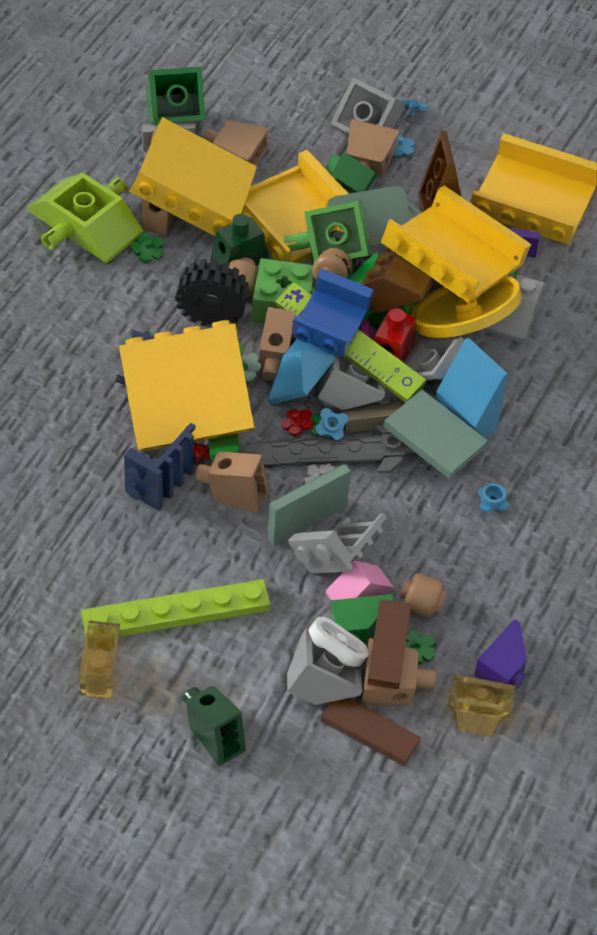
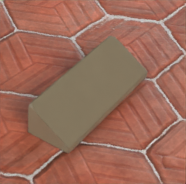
M406 402L360 406L346 410L340 409V413H344L348 417V423L344 425L345 434L374 431V424H384V420Z

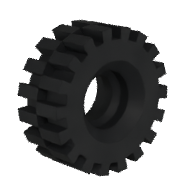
M202 259L198 265L194 261L190 263L189 267L186 266L183 269V273H181L175 296L176 306L178 310L182 309L181 314L184 317L191 316L190 321L194 323L197 320L201 321V326H207V323L212 324L224 320H229V323L231 321L234 324L238 322L239 318H242L245 311L249 292V283L246 282L245 275H239L240 270L236 267L230 269V264L226 262L220 265L218 260L212 259L211 263H207L206 259Z

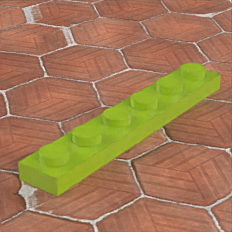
M264 579L82 609L81 617L86 642L267 612L270 611V601Z

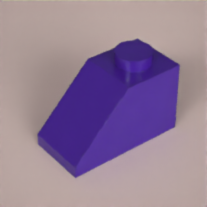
M514 619L478 658L474 674L476 678L504 697L512 688L517 690L527 676L524 673L527 657L519 621Z

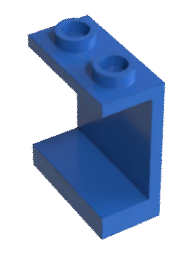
M321 268L316 277L315 290L300 317L295 315L293 319L291 336L296 337L303 343H311L323 348L327 353L344 357L371 306L374 289Z

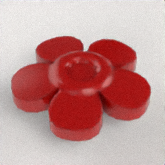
M292 409L287 412L288 419L281 421L282 429L289 430L293 436L300 435L302 429L305 431L310 430L314 425L311 420L312 413L308 409H303L300 414L297 409Z
M199 442L194 443V456L197 457V461L202 462L203 457L211 460L209 446Z

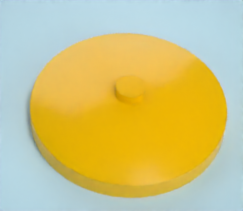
M507 276L468 303L443 286L420 300L412 310L411 316L416 318V331L423 336L433 338L461 336L482 330L506 318L520 305L522 292L518 281L513 277Z

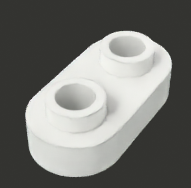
M326 617L316 618L309 628V634L313 643L335 655L346 666L359 667L369 655L368 648L361 640Z

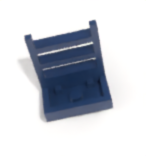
M190 423L157 461L133 448L129 449L124 455L125 492L135 500H141L158 511L161 510L163 498L167 497L170 499L173 496V486L181 487L183 475L185 473L188 475L193 473V464L195 462L194 435L191 433L196 429V425Z

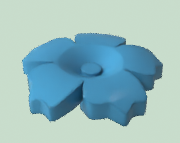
M400 133L399 146L393 157L402 158V155L404 157L413 155L414 138L406 137L403 140V136Z

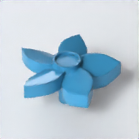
M401 100L406 103L405 107L411 108L409 115L412 116L415 115V110L427 111L429 109L427 104L417 100Z

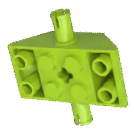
M82 172L63 179L27 207L28 212L52 227V229L41 236V241L46 248L48 247L49 250H53L65 238H69L106 264L141 236V233H143V229L124 199L120 197L121 194L128 190L126 182L123 179L120 180V177H116L105 187Z

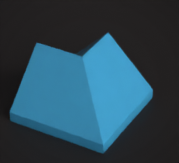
M297 339L283 355L268 398L270 405L306 396L336 360V357L311 343H303Z

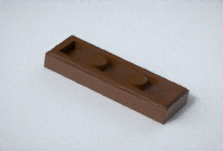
M380 599L368 685L399 689L411 603Z
M349 698L330 702L321 715V722L402 766L406 765L421 740L420 736Z

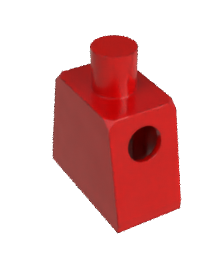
M390 309L380 325L374 341L385 350H390L391 346L393 348V353L391 354L404 363L415 343L416 318L406 314L402 309Z

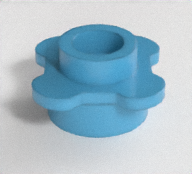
M329 408L323 409L320 413V424L316 426V433L320 436L333 438L336 441L341 440L344 436L343 427L348 423L347 415L344 413H333ZM333 422L335 426L331 427L329 423Z
M491 483L478 489L477 496L481 498L480 509L482 511L490 512L497 509L506 511L508 509L509 502L505 499L506 489L504 487Z

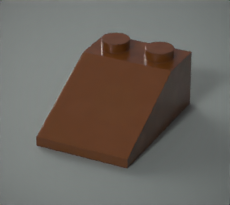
M441 130L418 191L422 212L432 206L437 191L442 186H446L461 196L447 131Z

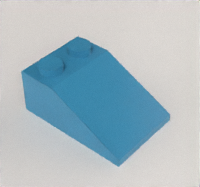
M467 338L463 341L438 387L435 400L481 436L486 437L498 428L508 373L470 338Z

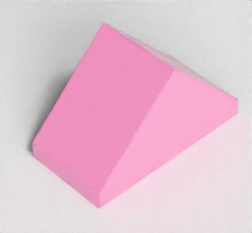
M354 560L351 563L353 566L351 571L343 572L326 590V595L330 600L379 596L393 592L394 587L379 566Z

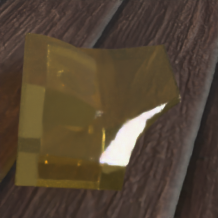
M453 674L447 706L454 714L458 730L492 736L503 721L511 718L516 686Z

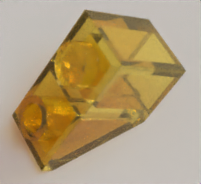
M97 621L88 622L79 672L80 695L112 698L117 672L120 624Z

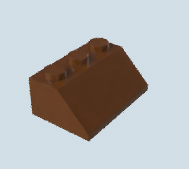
M385 246V251L375 260L374 266L366 272L367 276L361 285L374 289L370 307L374 314L422 300L435 280Z

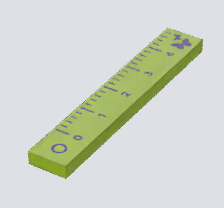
M293 282L275 301V304L279 309L296 311V316L300 317L312 295ZM360 330L357 331L344 357L404 402L415 396L426 384V379Z

